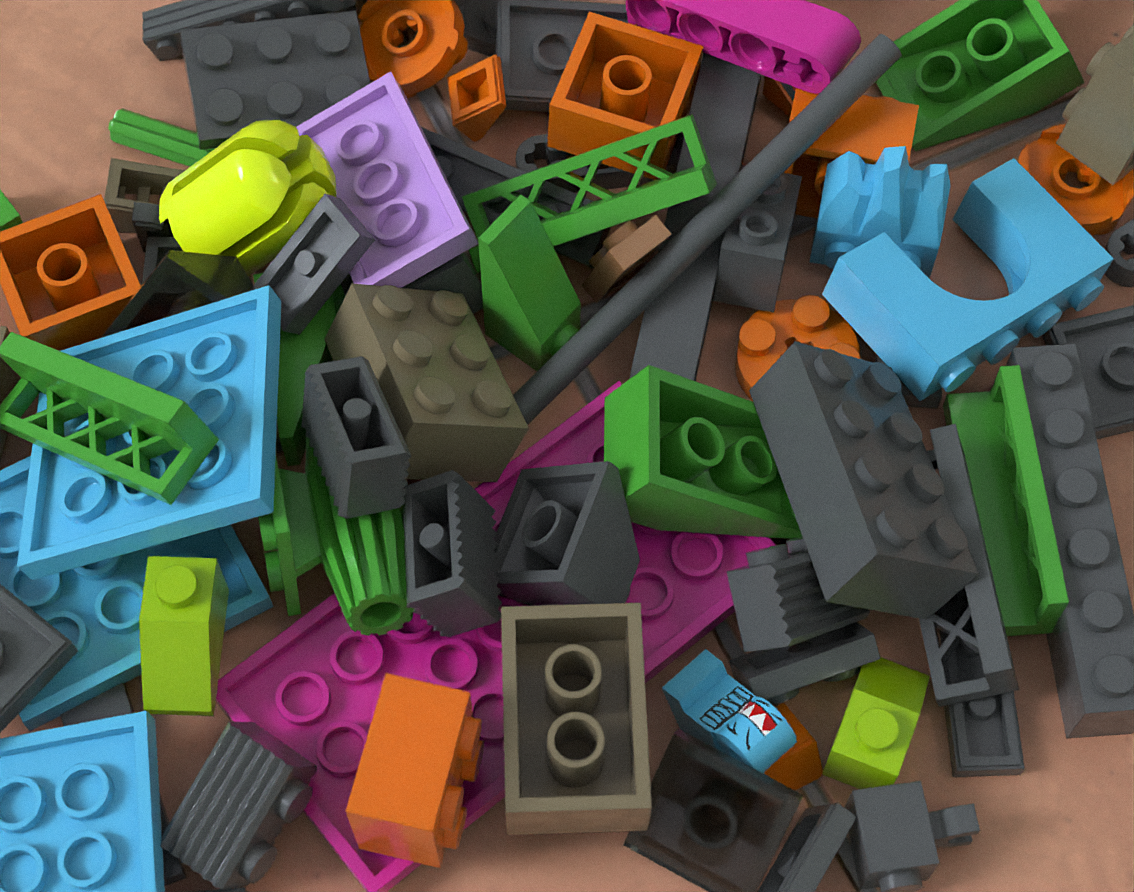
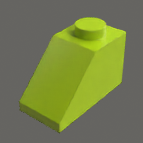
M148 556L139 617L143 710L149 714L214 716L229 588L217 558Z
M882 657L879 660L862 665L822 775L858 789L894 785L921 712L930 678L929 675Z

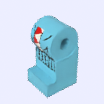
M707 649L701 652L662 687L679 728L730 768L734 767L751 780L758 779L797 742L792 727L783 715L770 702L762 697L755 696L727 674L723 662Z

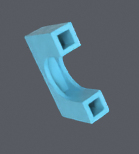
M1014 158L974 180L952 219L999 268L1008 287V296L995 300H972L954 295L942 289L931 281L885 232L840 256L822 293L883 362L892 368V371L919 401L941 388L947 393L955 390L973 374L977 365L985 360L991 365L1000 362L1012 352L1022 337L1029 333L1034 338L1043 335L1055 325L1064 311L1070 307H1073L1077 312L1083 310L1104 289V285L1100 280L1114 258Z

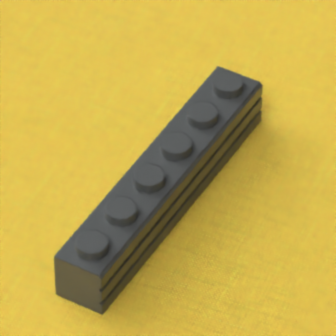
M182 0L143 12V42L159 61L183 55L180 30L325 14L356 5L357 2L356 0Z

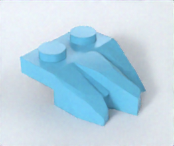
M906 146L884 148L875 165L865 163L858 154L850 151L828 163L809 262L823 264L834 269L840 256L885 232L918 268L930 278L941 242L950 191L947 164H930L924 170H914L909 166Z

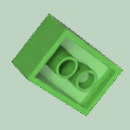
M959 0L893 41L901 51L902 56L876 81L883 96L894 98L899 102L919 105L912 148L915 151L1034 114L1085 83L1069 49L1038 0Z
M651 365L646 366L605 397L604 461H610L618 467L631 522L664 531L786 539L802 537L754 402Z

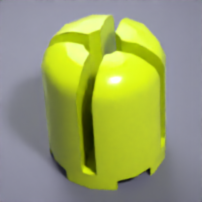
M281 120L255 121L242 128L167 184L160 197L159 221L161 224L168 219L172 234L184 251L182 255L177 257L178 260L199 278L222 285L228 280L245 279L273 261L323 195L328 194L336 197V176L323 149L307 134L299 136L295 126Z

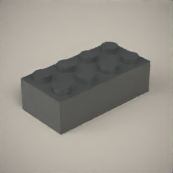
M795 341L755 383L749 392L825 600L831 603L927 620L979 573L967 547V537L957 524L944 493V483L935 472L923 444L922 431L913 420L901 392V382L894 371H892V368L882 363L869 362L840 354L831 349H821Z

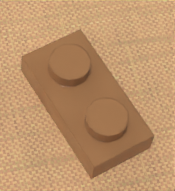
M657 215L653 216L639 228L632 220L628 221L612 233L602 243L604 247L589 260L594 270L582 283L583 288L597 304L640 271L672 234Z

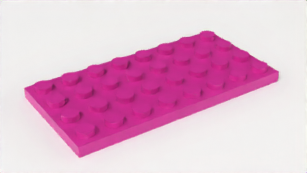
M620 381L616 382L509 462L497 482H482L474 488L496 510L492 515V518L496 521V524L493 526L496 532L522 469L604 462L605 397L622 385ZM631 522L640 561L630 586L629 597L625 603H641L645 684L735 612L726 571L747 566V552L776 546L769 537L664 531ZM334 593L218 680L216 703L231 722L256 723L317 766V772L310 778L309 786L313 789L312 796L303 812L366 892H388L421 865L420 863L359 849L345 812L386 673L470 692L473 717L482 719L479 740L484 741V752L476 781L464 780L463 782L464 795L462 807L467 808L464 830L505 797L501 618L496 623L451 637L440 636V631H434L433 625H427V620L420 619V614H414L413 612V618L410 622H405L401 629L388 631L384 635L370 634L368 636L362 635L359 630L355 632L350 628ZM499 595L497 596L502 602L498 608L500 612L501 607L529 606Z

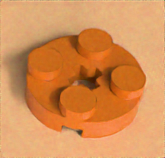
M367 0L357 17L363 22L360 27V33L370 81L373 82L392 72L407 99L438 83L451 70L453 65L460 63L464 59L468 51V42L464 36V19L459 6L454 0ZM410 26L414 31H417L415 39L409 45L398 48L404 41L402 32L405 28Z
M1066 124L1052 126L1042 131L1039 139L1031 142L1029 146L1028 143L1026 144L1017 162L1091 236L1105 235L1112 232L1120 218L1127 211L1134 197V169L1112 185L1056 144ZM1067 172L1077 173L1078 180L1088 183L1089 186H1083L1080 189L1066 185L1062 180L1065 179Z
M804 295L797 300L786 299L776 301L774 313L758 310L749 320L743 323L738 337L735 372L742 390L752 402L749 390L795 341L821 349H831L840 354L861 359L859 343L853 329L841 315L830 309L828 303L823 298L816 295Z

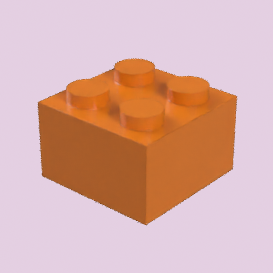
M589 11L549 104L547 147L578 155L685 117L693 100L704 46ZM679 133L659 141L650 163L664 170L666 169ZM649 144L627 152L642 158ZM615 156L604 159L601 162L602 164L634 174L637 170V167ZM646 171L643 177L653 180L660 179Z
M796 88L789 123L818 94ZM862 95L784 172L802 176L795 215L811 218L818 217L827 164L848 151L858 154L865 163L875 165L884 148L906 146L909 161L919 105L899 102L891 97Z
M101 194L0 231V284L21 336L61 351L154 321L144 292Z
M389 673L385 674L345 811L359 849L441 868L446 847L458 849L467 815V808L462 807L464 795L463 782L464 780L476 781L484 752V741L479 740L482 719L473 717L470 692Z

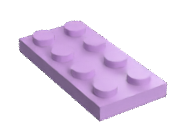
M392 72L385 74L296 127L299 136L307 134L323 149L336 176V197L340 198L375 238L372 245L349 272L353 283L376 286L392 285L403 288L479 244L400 84Z

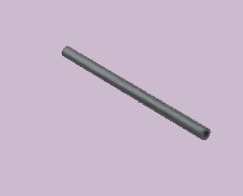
M879 34L513 395L527 425L902 56L901 51L891 39L884 34Z

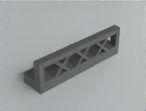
M956 424L931 429L930 434L934 449L927 451L934 469H939L940 477L945 486L944 493L957 524L967 537V547L979 575L961 589L967 594L969 606L955 626L935 614L927 620L919 618L935 698L939 707L1019 690L966 457ZM972 623L974 625L976 638L966 633L972 625ZM936 628L948 635L941 647ZM960 642L980 654L985 677L948 685L944 664Z

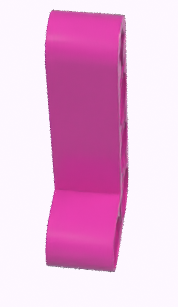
M626 0L625 3L629 24L704 46L703 52L814 94H819L843 71L861 44L860 32L846 16L806 0Z

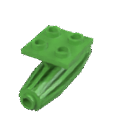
M306 437L305 474L278 468L277 458H275L273 513L258 517L264 551L277 549V551L264 553L270 592L284 590L288 616L301 614L296 578L322 562L344 617L353 631L359 630L362 635L368 636L370 634L384 635L391 630L397 631L403 627L405 622H410L414 612V608H407L403 505L397 509L348 519L339 516L338 507L334 505V497L329 495L330 487L325 485L326 477L321 475L322 467L317 466L318 458L313 456L314 448L309 446L310 438Z

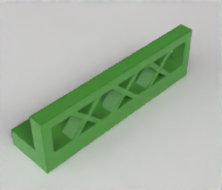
M691 114L462 196L478 239L490 226L482 205L483 202L500 196L514 202L520 195L515 191L534 185L527 199L531 201L536 213L545 218L540 221L554 247L710 193L717 186L694 116ZM683 132L694 167L672 174L650 163L661 139ZM649 144L642 158L627 152ZM613 156L637 167L628 190L616 194L593 183L602 160ZM590 165L585 179L570 172ZM645 171L660 178L639 185ZM556 176L580 187L571 209L562 213H557L536 202L545 181ZM588 192L602 198L582 205ZM479 244L470 248L469 252L478 273L481 270Z
M11 332L0 345V357L21 377L0 405V429L169 505H172L219 440L183 400L14 332ZM40 392L47 395L46 410L21 419V416ZM88 413L89 427L64 437V422ZM131 431L132 446L107 456L106 440ZM174 449L180 451L160 479L150 475V459Z
M1020 365L1000 366L991 391L947 394L943 403L946 426L956 424L964 449L1007 636L1046 634L1052 632L1067 607L1069 600Z

